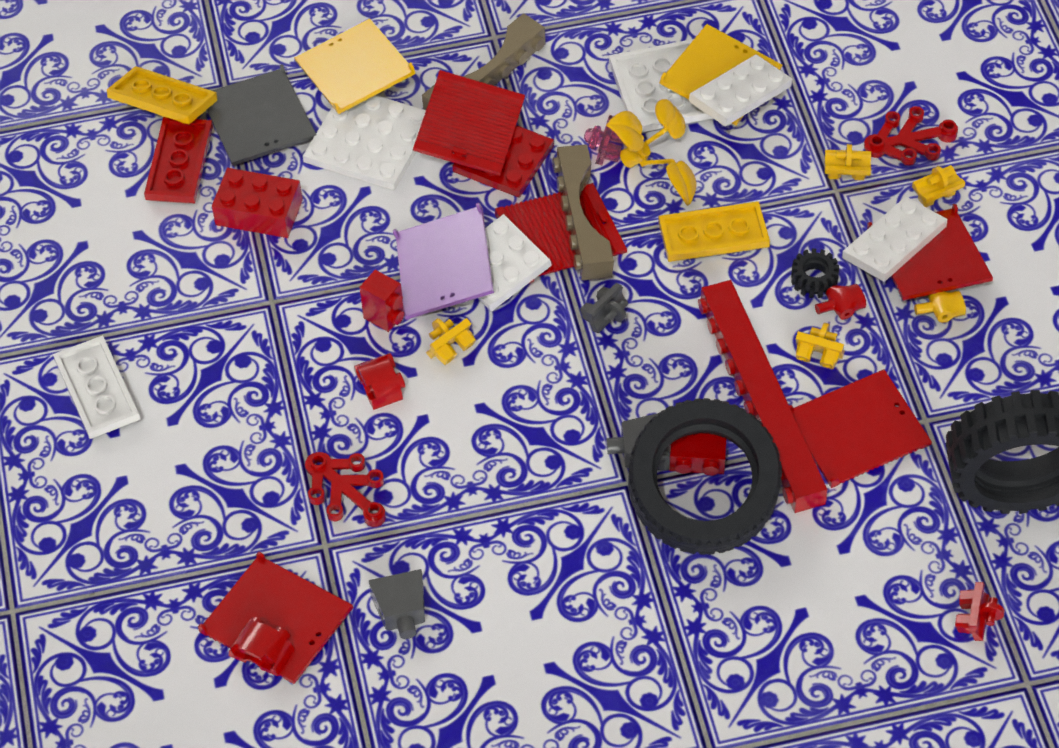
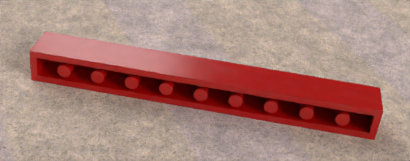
M727 280L702 287L701 299H698L699 310L701 314H706L707 327L710 334H715L717 350L726 359L727 373L733 375L735 379L736 393L738 396L743 397L745 401L744 409L747 410V413L754 415L762 423L761 426L767 428L778 448L779 460L782 465V493L786 504H791L794 513L825 505L828 489L732 281Z

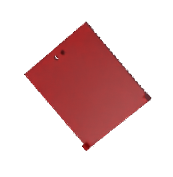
M440 70L413 151L500 176L525 95Z
M594 183L587 184L580 196V205L585 217L600 235L610 241L613 256L627 253V248ZM561 192L554 193L553 195L549 194L543 198L526 200L519 204L495 208L496 218L504 214L550 259L552 266L539 276L574 267V255L576 253L575 250L570 249L569 236L571 235V230H566L565 215H567V212L562 211L561 196H563Z
M952 204L951 209L935 212L947 219V227L891 276L903 301L993 281L991 272L958 214L957 204ZM872 222L867 223V229L872 226Z
M885 369L795 408L789 405L816 465L831 488L849 481L855 476L858 477L860 474L863 475L874 468L888 464L894 459L897 460L899 457L902 458L913 451L932 445L931 439Z
M258 552L256 554L257 558L203 624H199L198 629L203 635L209 636L224 646L231 648L244 626L252 617L261 619L266 625L274 629L276 627L284 628L290 633L289 641L295 650L279 676L295 684L351 612L353 605L265 559L264 554Z

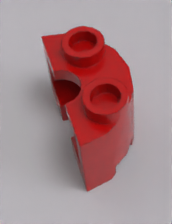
M391 353L354 366L360 384L363 385L373 410L403 400L401 389L405 388V382L401 373H395L394 371L395 362Z
M252 617L230 648L229 656L244 663L251 661L258 665L261 670L279 676L295 648L289 641L291 635L287 630L281 627L274 629L266 625L261 619Z

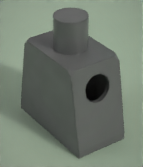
M658 413L623 421L621 423V437L606 438L607 454L623 453L625 467L629 469L632 448L641 430H644L645 425L654 416H658ZM669 447L663 453L657 470L669 471Z
M419 569L369 580L371 598L385 629L389 631L398 629L402 639L414 637L417 634L415 625L425 622L422 570Z

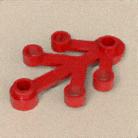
M914 106L910 108L908 120L898 135L888 137L892 129L900 124V114L890 111L886 114L885 124L878 134L869 135L865 139L864 149L871 151V157L879 158L886 154L900 160L905 165H913L916 162L917 152L925 155L929 160H937L940 157L941 147L936 143L925 145L918 141L938 137L943 142H953L957 138L958 126L953 120L948 119L941 122L938 127L912 132L916 125L923 121L924 110L919 106ZM901 145L903 147H906V149L902 151L900 149L895 148L894 146Z
M315 452L307 457L305 468L307 473L312 476V487L308 491L309 502L313 505L322 504L325 500L322 488L323 478L325 477L331 483L330 504L326 508L329 520L336 522L343 518L344 513L341 505L343 493L363 511L364 521L368 526L378 527L385 522L386 514L384 507L377 502H370L353 487H381L384 483L382 471L373 469L367 475H339L334 471L351 469L354 472L362 471L365 468V458L362 454L354 453L349 459H331L326 453ZM355 461H360V462H361L360 464H357V465L353 464V462H355ZM373 477H379V478H380L379 480H376V481L371 480ZM314 494H320L317 498L312 497ZM333 510L339 511L337 514L331 513Z

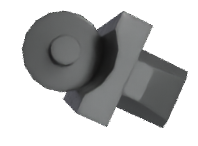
M615 283L611 288L602 287L597 292L596 297L598 301L596 303H585L580 308L583 319L590 323L593 332L599 333L613 319L617 322H622L626 318L624 308L627 307L628 301L622 294L623 287L621 284Z

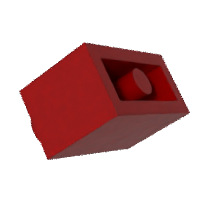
M375 269L359 287L363 318L389 332L395 325L400 324L404 317L401 283Z
M699 433L687 435L674 441L671 444L669 471H676L681 474L690 472L704 473L710 476L724 474L726 438L714 434Z

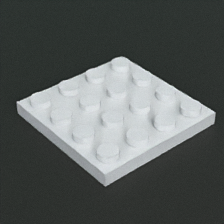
M694 39L609 55V64L625 110L632 112L639 119L643 128L642 132L662 129L664 127L658 121L655 113L656 103L661 99L671 101L683 115L685 124L712 119L711 116L690 103L687 98L659 84L662 74L670 69Z
M377 95L340 114L332 107L317 131L316 136H314L303 154V162L395 191L416 154V151H413V147L426 110Z

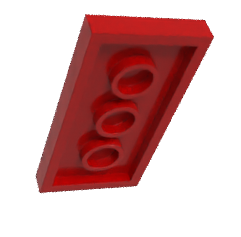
M163 117L144 192L145 200L195 204L212 134V120L195 119L188 125Z

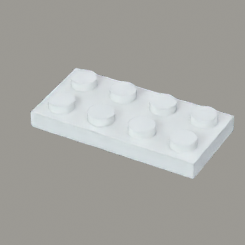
M754 55L690 93L689 102L726 127L790 88L793 79L763 58Z
M905 196L844 249L842 258L885 282L947 227V219Z
M103 335L53 354L57 367L90 439L141 420Z

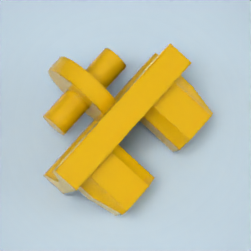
M846 144V150H825V174H828L829 179H839L842 175H852L854 180H864L866 176H871V151H852V144Z
M952 165L943 169L940 166L932 168L930 175L912 182V188L918 194V200L924 207L933 205L934 201L941 197L949 198L955 195L957 190L965 187V181L956 174Z
M438 318L432 322L434 330L429 333V336L432 340L438 336L439 338L430 344V349L426 352L430 359L436 356L444 365L451 362L457 355L450 346L455 341L463 351L470 348L476 341L469 330L471 322L466 318L449 330L454 325L452 320L448 319L446 322Z
M824 322L821 329L812 327L810 334L797 332L795 338L797 345L796 359L810 362L813 351L822 353L820 365L825 368L834 369L839 358L843 359L845 353L844 344L835 342L838 334L829 332L830 324Z

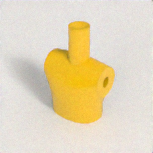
M959 290L928 295L929 302L914 305L916 315L934 312L937 320L941 323L966 314V305Z

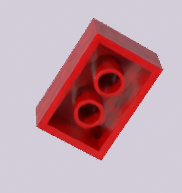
M227 167L212 204L215 225L289 238L303 200L300 180Z

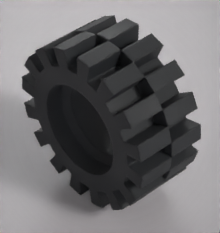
M812 248L811 253L808 250H804L803 255L799 253L792 264L791 283L795 285L794 289L796 291L801 289V295L803 296L809 293V298H814V294H817L818 298H822L823 292L826 294V291L838 282L839 265H837V259H832L833 255L830 252L825 255V250L822 249L820 253H816V248ZM816 269L822 271L825 275L811 277L805 272Z

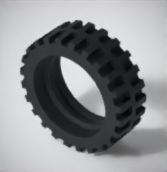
M1031 390L1028 394H1020V391L1011 392V396L1001 398L1000 395L991 398L992 401L984 404L980 402L974 405L975 410L971 412L966 410L960 415L961 421L955 420L952 423L951 431H948L946 434L945 444L953 489L955 493H958L962 501L968 500L969 505L975 508L983 506V510L988 512L1000 510L1001 514H1009L1010 511H1019V514L1028 513V510L1038 509L1039 511L1047 510V506L1053 504L1059 506V447L1047 454L1026 460L998 461L990 459L1001 452L1021 446H1059V393L1057 391H1049L1048 394L1040 393V390Z

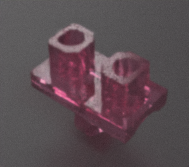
M609 115L607 123L613 117L612 115ZM597 125L594 128L587 129L584 134V140L589 144V148L595 149L596 146H599L595 164L602 166L604 159L618 162L622 146L610 143L611 140L623 144L618 135L607 126L604 132Z

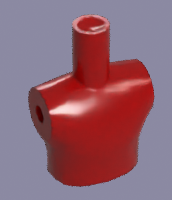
M858 284L849 286L835 285L826 291L828 301L815 304L817 314L834 310L840 319L845 320L850 318L854 312L866 308V298Z

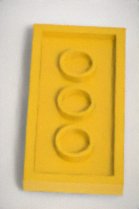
M135 66L107 89V97L189 125L217 101V92Z
M759 201L658 216L668 262L767 248L770 246V239Z

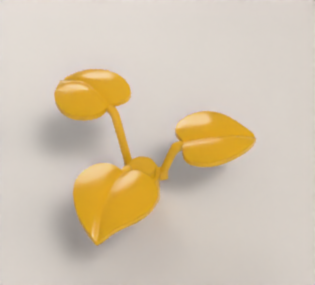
M661 99L656 103L655 113L658 121L664 127L645 142L643 141L642 124L635 114L630 111H622L613 116L606 126L613 130L627 146V148L620 152L622 163L628 168L638 164L641 167L668 164L666 170L672 185L687 206L690 205L696 191V178L690 167L684 161L676 163L674 159L647 160L651 153L648 144L667 131L673 139H679L684 135L685 121L678 108L667 99Z

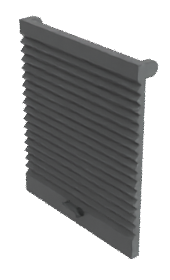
M283 64L280 65L278 70L212 90L217 92V101L207 109V112L232 166L313 140L314 136H316L285 73Z

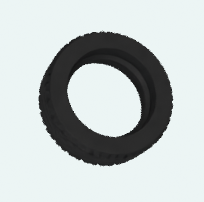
M698 398L694 401L686 400L659 412L658 416H654L645 425L644 430H641L632 448L629 462L628 487L630 499L642 524L647 526V530L657 539H662L664 544L691 554L696 552L700 555L715 554V552L724 553L725 551L733 550L735 546L740 547L750 541L751 537H755L770 519L781 487L782 465L779 460L780 454L767 428L761 426L762 423L754 415L747 413V410L718 399ZM706 433L721 436L736 444L748 458L752 471L751 489L745 502L731 515L710 521L691 519L674 511L662 497L657 482L659 461L665 450L674 441L687 435Z

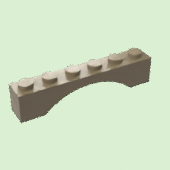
M523 13L507 26L506 37L498 53L486 65L462 77L493 86L496 85L503 78H507L515 68L524 64L536 51H540L544 47L545 27ZM435 85L422 94L423 110L427 109Z
M585 144L557 147V157L552 159L554 173L559 175L557 177V190L563 194L561 196L562 211L567 212V215H565L566 230H571V235L569 236L570 249L575 250L576 253L574 255V268L580 271L581 280L611 278L614 259L610 241L600 235L590 225L580 205L581 193L589 182L591 174V159L588 146Z

